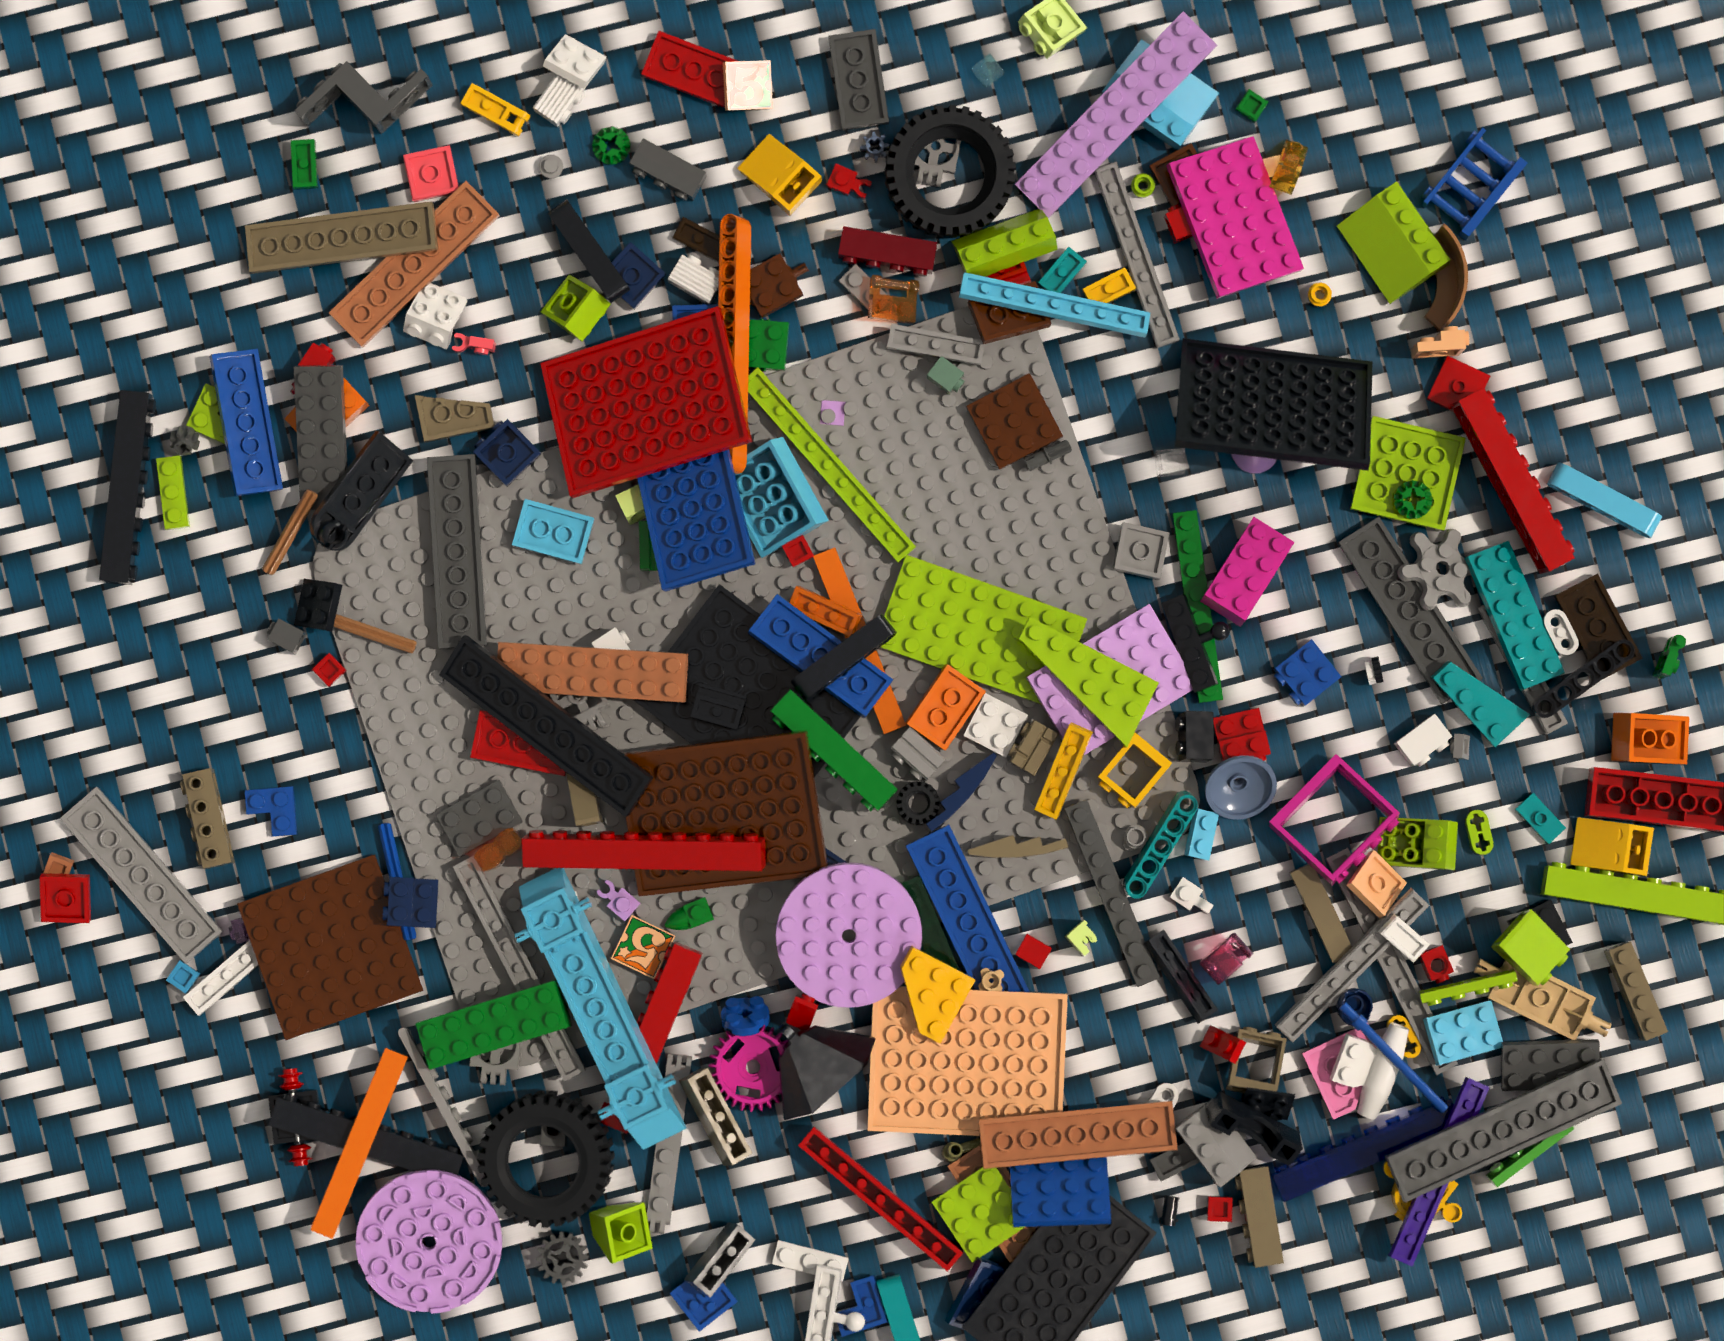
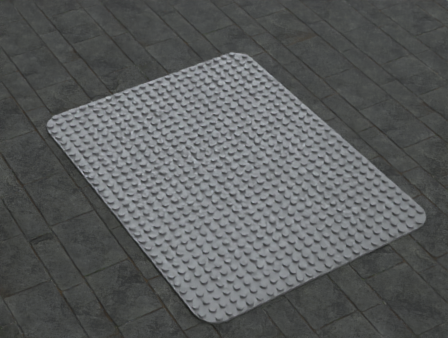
M969 306L908 326L981 340ZM1038 330L985 344L981 366L948 360L964 372L962 379L965 381L957 393L952 391L950 395L927 379L928 372L939 358L887 349L889 333L786 368L785 371L780 370L766 375L913 542L916 548L908 554L909 556L1087 618L1079 641L1080 643H1084L1137 611L1124 573L1112 570L1116 550ZM1030 373L1063 435V438L1045 447L1048 448L1067 440L1072 451L1052 460V464L1047 463L1032 471H1029L1024 458L999 470L966 406ZM748 393V426L752 442L747 444V454L769 440L780 437L785 439L829 520L804 535L813 555L835 547L865 623H869L880 614L885 615L904 559L898 563ZM822 401L846 402L844 405V426L829 425L834 422L835 413L831 409H826L821 414ZM820 416L822 421L826 424H820ZM559 447L542 452L508 487L490 470L477 475L487 646L482 647L496 658L498 656V642L594 648L592 642L615 627L619 632L624 630L631 642L627 644L630 650L668 652L719 584L760 615L776 594L790 602L796 586H801L829 599L813 558L794 568L783 548L761 558L751 538L750 542L755 565L670 591H663L658 571L640 570L639 521L629 525L615 496L638 485V479L636 478L572 498L569 495ZM428 491L377 509L352 544L343 550H329L318 543L313 559L315 580L342 585L336 614L417 642L415 651L409 653L333 627L332 631L344 668L347 670L346 674L415 878L439 880L436 928H433L459 1008L463 1009L515 993L517 990L453 866L472 856L476 857L514 932L518 933L527 928L526 920L521 911L523 907L519 886L555 869L523 867L522 838L527 833L529 834V831L542 830L544 834H553V831L558 830L567 831V834H576L578 831H590L594 835H600V832L613 831L615 835H624L625 832H628L626 817L600 797H598L603 823L577 827L567 774L565 777L470 758L480 710H485L439 675L455 648L438 649ZM525 499L595 518L582 565L512 546ZM816 622L840 641L846 640L843 633ZM879 648L876 651L885 673L893 679L890 686L906 722L942 669ZM971 680L984 689L985 693L1028 715L1014 743L1020 744L1023 736L1020 735L1026 722L1031 724L1033 720L1058 733L1041 704ZM544 693L546 696L552 699L550 694ZM559 694L558 700L566 697L567 695ZM573 695V698L580 700L582 696ZM587 696L586 702L589 708L597 704L599 697ZM606 697L610 707L600 712L606 725L602 727L598 719L594 721L598 728L594 732L622 753L692 745L632 699ZM981 700L946 751L918 733L946 758L927 781L924 778L919 781L909 772L912 768L906 762L901 765L891 756L894 753L891 747L910 726L906 724L905 727L884 735L874 708L871 709L865 719L859 718L844 740L898 789L878 812L875 809L870 812L860 802L863 798L857 792L852 795L844 788L842 784L845 781L840 776L835 779L825 770L826 763L814 778L825 848L848 863H861L876 867L900 882L916 905L922 929L941 923L942 920L905 845L930 834L931 831L926 824L915 825L903 820L897 810V796L900 790L908 783L923 781L933 786L941 802L959 789L954 782L955 779L992 753H995L963 736ZM572 704L565 708L573 716L581 713L577 705ZM1169 704L1140 721L1135 730L1140 737L1172 762L1170 767L1136 808L1130 806L1127 809L1117 801L1119 796L1113 791L1108 793L1098 785L1100 780L1097 777L1123 747L1115 736L1083 756L1057 819L1034 810L1063 741L1060 735H1058L1034 777L1011 764L1009 761L1012 757L1007 755L1004 758L995 753L996 759L970 798L934 831L948 824L950 825L988 906L1089 871L1064 808L1085 799L1088 800L1112 862H1116L1139 854L1143 848L1132 849L1128 847L1124 842L1125 830L1129 826L1140 825L1145 828L1149 838L1173 797L1178 792H1190L1196 798L1199 807L1198 783L1191 763L1179 762L1178 755L1175 751L1178 731L1175 729L1176 720ZM1132 745L1109 772L1107 777L1135 799L1160 768ZM500 780L523 823L459 857L436 814ZM914 794L910 797L909 807L912 811L920 813L927 808L928 801L924 795ZM1182 799L1180 808H1188L1191 804V799ZM941 804L935 817L945 811ZM1171 819L1167 824V828H1176L1179 823L1178 819ZM1191 821L1189 822L1188 826H1187L1186 829L1184 830L1183 834H1185V832H1186V831L1188 830V828L1190 827ZM1014 835L1016 844L1040 837L1043 846L1066 838L1069 847L1043 855L1021 858H988L971 856L967 853L969 849ZM1158 840L1155 843V848L1165 845L1166 840ZM564 868L574 891L577 892L579 901L588 897L590 900L588 903L592 904V907L584 910L585 915L636 1022L641 1012L646 1013L649 1005L645 1004L650 990L655 992L658 983L654 979L611 959L631 916L625 922L607 907L611 900L609 898H602L597 894V890L602 891L604 894L610 891L609 885L605 883L606 880L614 884L616 892L624 888L641 903L632 913L633 916L675 935L672 947L678 942L703 953L678 1014L788 976L781 964L777 951L776 924L782 905L791 893V890L803 878L639 896L634 869ZM706 897L714 920L687 930H673L665 927L664 924L669 916L678 908ZM847 929L842 933V938L847 942L852 941L856 936L855 931L852 929ZM531 937L520 942L541 984L556 980L544 953H541L537 943ZM665 959L661 966L662 969L665 968V965L667 963V960ZM565 999L572 1026L565 1028L575 1049L586 1046L587 1043ZM541 1036L521 1042L519 1067L532 1065L551 1058ZM504 1049L501 1052L500 1063L509 1061L514 1055L515 1050ZM491 1051L482 1055L490 1060Z

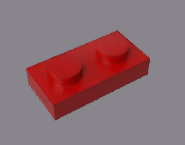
M1210 1025L1200 1047L1236 1064L1246 1042Z

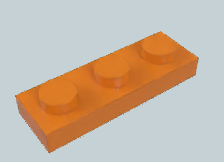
M801 586L795 587L789 602L812 620L849 637L855 633L862 616L858 612Z

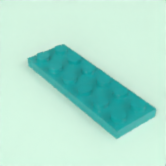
M1506 541L1464 558L1520 691L1564 674L1565 671L1544 626L1542 617L1510 542Z

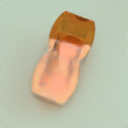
M508 828L500 832L493 843L482 846L476 852L474 859L484 871H493L504 862L506 857L515 855L522 849V838L514 828Z

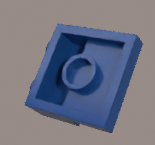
M1312 639L1273 669L1276 672L1274 677L1282 687L1286 685L1291 691L1289 696L1296 705L1301 704L1303 707L1342 677Z

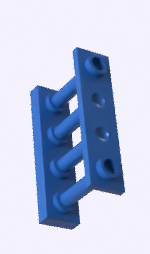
M1484 128L1479 133L1475 130L1465 141L1469 144L1435 188L1429 186L1421 196L1424 199L1421 204L1423 208L1431 201L1460 224L1459 227L1462 230L1458 235L1465 241L1527 165V162L1521 157L1516 163L1513 160L1510 162L1483 141L1481 137L1486 132ZM1474 146L1504 169L1503 172L1506 175L1501 181L1498 178L1496 180L1466 157ZM1459 164L1489 187L1488 190L1492 193L1487 199L1478 197L1451 175ZM1444 183L1475 206L1474 209L1477 212L1472 218L1468 215L1467 217L1436 194Z

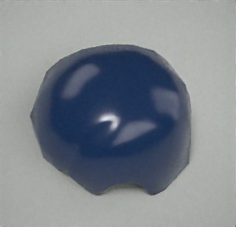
M1351 988L1339 996L1336 1003L1337 1014L1344 1023L1352 1026V1021L1339 1009L1344 1002H1347L1358 1015L1362 1014L1369 1020L1373 1004L1372 998L1366 991Z

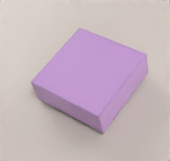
M822 401L821 414L826 409H831L835 413V420L829 425L844 426V405L846 402ZM820 416V424H826L822 421Z

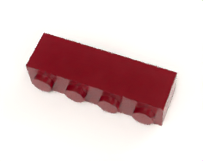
M843 226L838 258L843 259L842 262L855 265L858 261L866 263V266L879 269L881 265L890 267L889 270L893 272L903 273L904 270L913 271L914 275L926 277L927 273H933L937 242Z

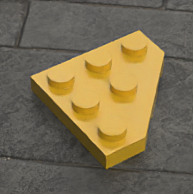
M911 946L900 965V970L916 1020V1027L919 1033L941 1044L972 988L975 979Z

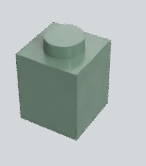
M943 356L938 359L927 374L928 380L949 395L952 391L957 393L965 382L962 379L964 372Z

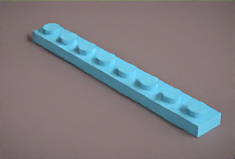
M966 272L963 273L959 298L1145 338L1148 332L1150 312Z

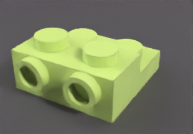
M1044 0L1024 13L1018 21L1021 34L1025 37L1029 36L1034 42L1035 51L1039 55H1044L1047 59L1063 49L1067 43L1087 29L1065 0Z

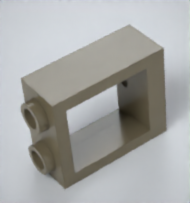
M1251 1027L1238 1029L1235 1037L1245 1042L1276 1048L1270 1083L1237 1077L1238 1058L1236 1064L1230 1063L1226 1090L1245 1093L1247 1087L1277 1091L1286 1038H1282L1279 1033L1275 1032L1258 1033L1257 1029Z

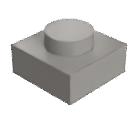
M1454 734V739L1450 743V751L1453 754V758L1469 760V735Z

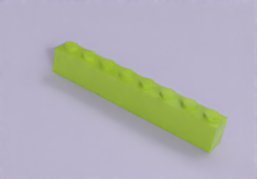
M1552 862L1551 866L1544 867L1540 895L1724 925V890L1719 889V893L1709 892V887L1695 885L1694 890L1685 888V883L1671 881L1670 886L1661 884V879L1647 878L1646 882L1638 880L1637 875L1623 874V878L1615 877L1613 871L1600 870L1599 874L1591 873L1588 867L1576 866L1575 870L1567 869L1566 864Z

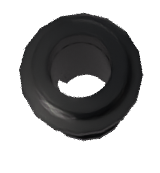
M1164 1195L1162 1217H1159L1161 1225L1175 1227L1176 1222H1178L1176 1216L1179 1197Z

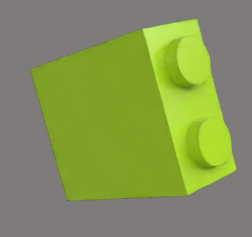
M1532 909L1522 911L1491 945L1494 951L1533 986H1537L1540 983L1544 985L1552 977L1550 971L1555 966L1560 967L1568 959L1566 954L1570 950Z

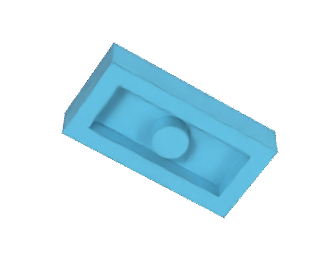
M1197 808L1191 819L1184 855L1210 860L1219 817L1217 813Z

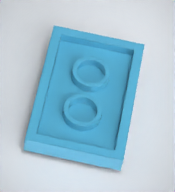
M525 499L512 546L582 565L595 518Z
M1491 1000L1423 1019L1436 1066L1501 1048V1042H1503Z

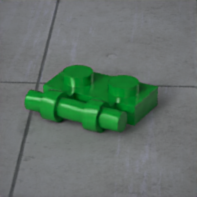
M1675 635L1666 641L1664 650L1660 653L1653 673L1654 677L1663 679L1671 676L1672 673H1676L1680 664V660L1677 659L1679 655L1678 650L1686 645L1684 636Z

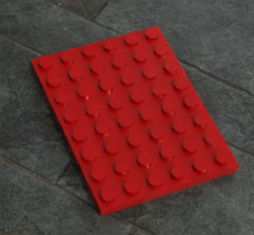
M719 306L540 363L568 491L572 498L752 442L725 323Z

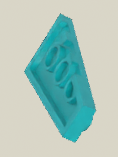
M1447 661L1431 676L1436 684L1494 747L1500 744L1530 716L1529 713L1450 661Z

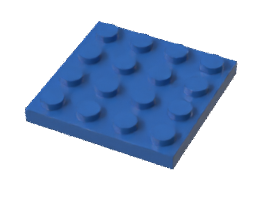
M1107 1157L1010 1167L1013 1227L1111 1224Z

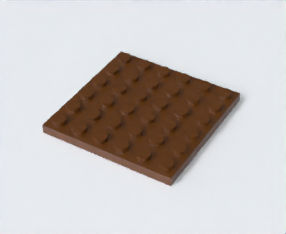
M375 854L237 903L286 1041L424 991L406 940L403 939L401 927L387 926V921H383V906H388L389 897L384 896L385 881Z

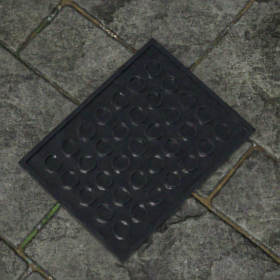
M1183 338L1175 447L1369 470L1373 361Z
M720 584L668 651L671 653L688 654L686 702L632 699L691 744L791 733L786 726L781 729L771 719L774 716L771 710L790 689L843 739L861 717L824 689L810 700L805 701L791 684V681L801 672L748 634V631L760 617V614ZM700 683L747 696L737 730L690 717ZM811 757L815 778L825 765V762L821 759L817 762Z

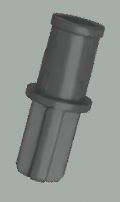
M1064 440L1048 448L1044 446L1042 450L1024 457L1029 471H1032L1047 463L1052 464V460L1070 453L1072 448L1069 442Z

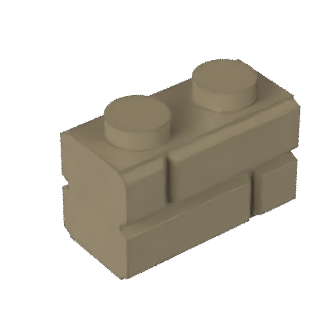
M1033 720L1031 724L1026 722L1020 733L1023 739L1019 745L1014 743L1008 753V756L1012 757L1009 761L1011 764L1033 777L1059 735L1036 720Z

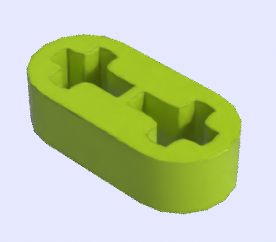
M1473 810L1465 817L1470 847L1475 854L1486 855L1493 849V838L1488 817L1481 810ZM1473 814L1483 819V822L1479 823L1480 831L1478 832L1476 825L1470 823V820L1474 818ZM1480 833L1482 840L1488 842V845L1484 847L1485 851L1476 847V843L1479 842L1478 834Z

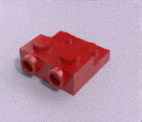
M1259 708L1213 718L1214 732L1222 762L1226 759L1243 755L1254 756L1263 761L1267 760L1266 755H1270L1271 751Z

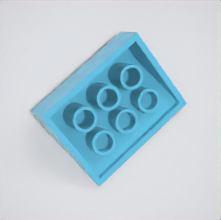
M1142 39L1139 41L1105 86L1101 95L1150 46ZM1190 73L1140 125L1175 150H1179L1219 95V92Z
M783 437L769 440L747 454L745 470L740 474H735L748 534L761 558L829 521Z

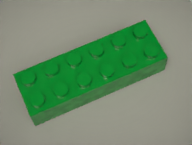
M791 689L771 710V713L774 715L771 719L781 729L786 726L791 732L807 731L811 757L817 762L820 759L827 764L825 770L835 779L840 776L845 781L842 784L843 787L852 795L857 792L863 798L860 802L870 812L873 809L878 812L898 791L891 782Z
M557 980L415 1023L429 1070L572 1026L565 999Z

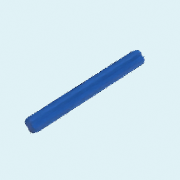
M390 823L378 825L389 879L390 877L403 878L392 826ZM401 927L404 940L408 941L416 938L415 927Z

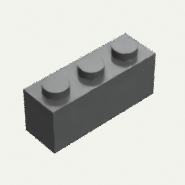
M644 138L629 163L635 175L643 179L646 176L653 179V184L663 190L667 187L675 191L674 195L684 201L687 199L694 201L707 177L706 172Z
M728 1222L684 1280L700 1294L711 1298L755 1239L738 1224Z

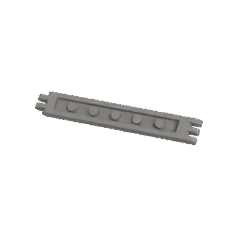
M400 1028L398 1035L474 1176L482 1187L488 1186L482 1185L481 1179L485 1177V1174L478 1171V1166L482 1163V1160H478V1152L480 1151H474L470 1143L474 1140L467 1128L463 1130L459 1123L462 1120L460 1113L456 1107L451 1108L447 1100L450 1099V1095L444 1085L439 1086L436 1080L439 1077L436 1069L429 1070L424 1058L425 1054L422 1044L416 1043L408 1028Z
M668 1053L665 1077L672 1074L674 1078L666 1083L675 1080L676 1084L667 1088L684 1121L687 1095L679 1080L690 1074L692 1056H687L686 1065H682L683 1055L678 1054L677 1063L673 1064V1054ZM682 1131L656 1143L647 1208V1219L650 1222L649 1231L651 1233L655 1232V1225L658 1223L660 1224L659 1234H664L665 1225H670Z

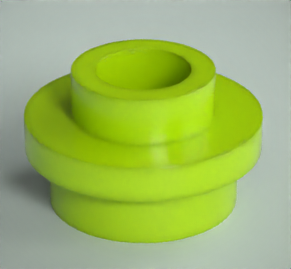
M1138 174L1131 182L1132 192L1140 198L1150 196L1155 189V182L1148 174ZM1141 182L1146 183L1147 189L1141 190L1138 184Z

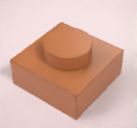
M51 852L44 873L70 874L74 860Z

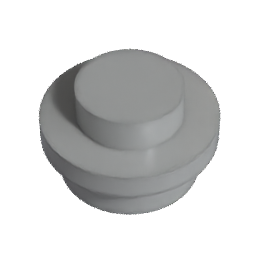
M547 155L540 161L539 168L544 177L554 179L563 172V162L556 155Z
M1140 825L1129 826L1124 832V842L1132 849L1143 847L1148 840L1147 831Z

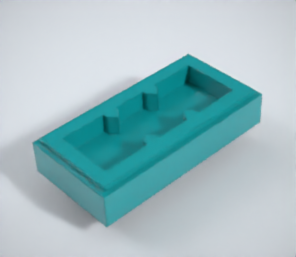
M1531 793L1515 808L1516 812L1547 845L1566 829L1534 793Z

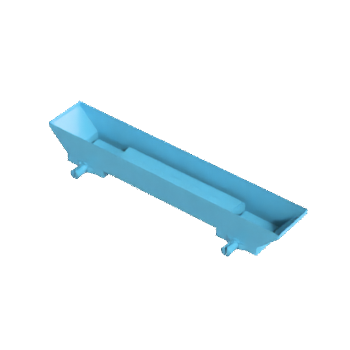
M555 868L519 886L523 907L521 911L526 920L527 928L515 933L514 936L518 938L516 939L518 943L531 937L537 943L541 953H544L606 1084L604 1087L609 1095L610 1105L598 1110V1114L608 1111L601 1115L600 1118L603 1120L615 1114L620 1119L624 1129L629 1131L643 1150L687 1129L667 1088L676 1084V1081L672 1080L666 1083L674 1078L672 1074L665 1078L662 1077L585 915L584 910L592 907V904L588 903L590 902L589 898L587 897L579 902L564 868Z

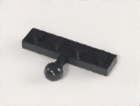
M1186 594L1162 602V607L1194 693L1218 685L1204 643L1213 639L1223 641L1228 638L1230 634L1229 626L1224 622H1216L1212 625L1211 630L1200 634Z

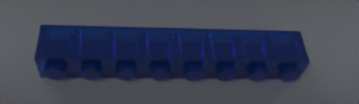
M1443 1096L1439 1097L1448 1106L1443 1113L1431 1102L1430 1106L1423 1109L1420 1105L1408 1110L1409 1115L1400 1118L1399 1115L1385 1120L1386 1125L1379 1128L1376 1124L1363 1130L1364 1134L1355 1137L1354 1134L1341 1139L1342 1143L1333 1147L1332 1143L1319 1148L1320 1153L1311 1156L1310 1153L1296 1158L1298 1162L1293 1165L1281 1164L1275 1167L1276 1172L1272 1173L1271 1177L1283 1202L1289 1201L1386 1159V1155L1442 1131L1454 1105L1450 1098L1444 1099Z

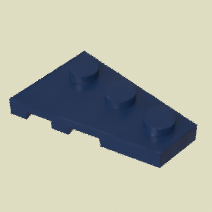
M977 1257L945 1321L951 1326L961 1328L1007 1266Z

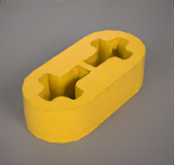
M1401 1015L1390 1017L1386 1028L1394 1020L1398 1022L1403 1021V1026L1409 1029L1408 1041L1416 1044L1413 1048L1414 1053L1411 1054L1410 1051H1406L1404 1057L1414 1058L1418 1056L1421 1051V1044L1408 1020Z

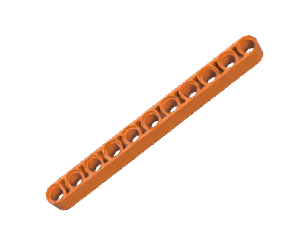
M727 214L720 222L718 306L722 311L748 421L751 224L745 218L734 214ZM747 444L729 449L735 474L742 473L746 468Z

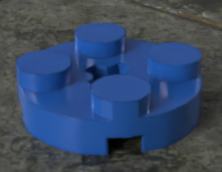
M759 996L739 999L729 998L725 1002L726 1006L721 1011L723 1028L726 1030L727 1027L732 1030V1034L737 1036L757 1034L760 1032L759 1028L764 1025L766 1028L770 1022L769 1008L764 1003V999Z

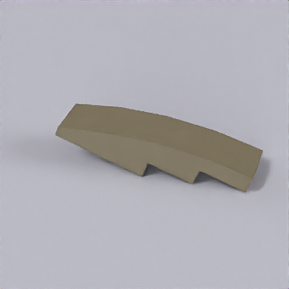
M1014 835L969 849L967 853L971 856L988 858H1021L1043 855L1069 847L1066 838L1043 846L1040 837L1016 844Z
M1306 864L1289 873L1318 936L1322 940L1331 962L1334 964L1352 946L1316 870L1309 864Z

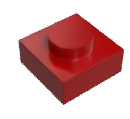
M803 535L782 545L793 568L814 557Z
M328 653L312 669L328 687L347 671L331 653Z
M1208 1196L1207 1221L1232 1222L1233 1197Z

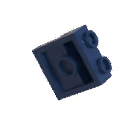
M507 419L505 422L499 421L492 428L491 431L493 433L487 439L485 437L481 438L474 447L476 449L473 451L476 457L506 487L541 455V452Z
M390 877L389 882L384 883V896L389 897L388 906H383V921H387V926L436 928L439 880Z

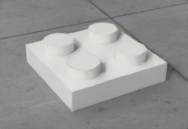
M565 34L547 56L543 67L585 89L604 65L606 56Z
M985 693L963 736L1006 758L1028 715Z

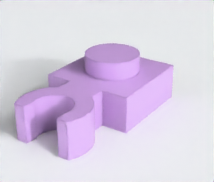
M606 880L605 883L609 885L610 891L604 894L602 891L597 890V894L602 898H609L611 901L607 907L626 922L641 903L624 888L616 892L614 884Z

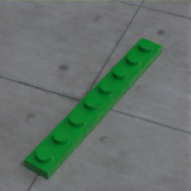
M1197 510L1173 513L1183 594H1186L1198 630L1202 634L1211 630L1213 624L1211 609L1200 602L1208 588ZM1215 639L1205 642L1204 646L1218 685L1198 692V703L1223 700Z

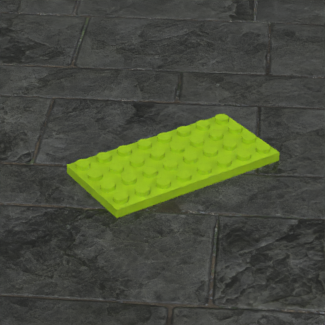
M906 555L884 615L897 631V634L880 648L939 669L948 664L970 680L1041 704L1026 677L1045 665L1018 640L1028 618L1031 617L1078 642L1081 639L1087 618Z

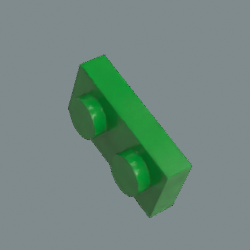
M315 139L291 140L293 188H318Z

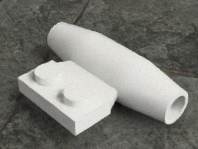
M1391 1022L1382 1039L1403 1060L1409 1029ZM1346 1034L1329 1079L1353 1088L1362 1086L1357 1113L1375 1120L1391 1093L1399 1069L1368 1040Z

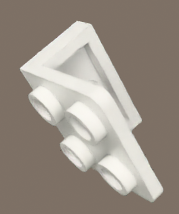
M430 283L418 292L408 309L403 332L447 350L451 343L453 328L467 304V299Z

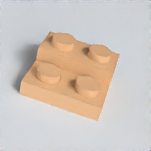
M1458 326L1444 327L1443 331H1440L1435 338H1421L1420 342H1417L1412 347L1411 358L1459 356L1466 349V346L1469 345V332L1458 330Z

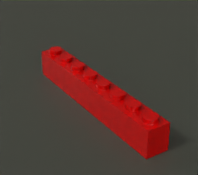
M678 942L673 947L668 946L663 958L667 960L665 968H659L654 980L658 983L655 992L650 990L645 1004L649 1005L645 1014L641 1012L637 1020L640 1031L656 1064L703 955L702 952ZM604 1102L601 1109L609 1106L610 1102ZM615 1114L604 1118L600 1122L625 1134L629 1132L624 1129L620 1119Z
M815 1126L799 1143L798 1146L947 1272L963 1254L960 1248Z

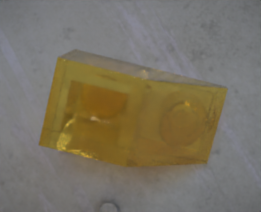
M1285 140L1269 187L1292 195L1301 173L1308 147L1303 146L1299 142Z

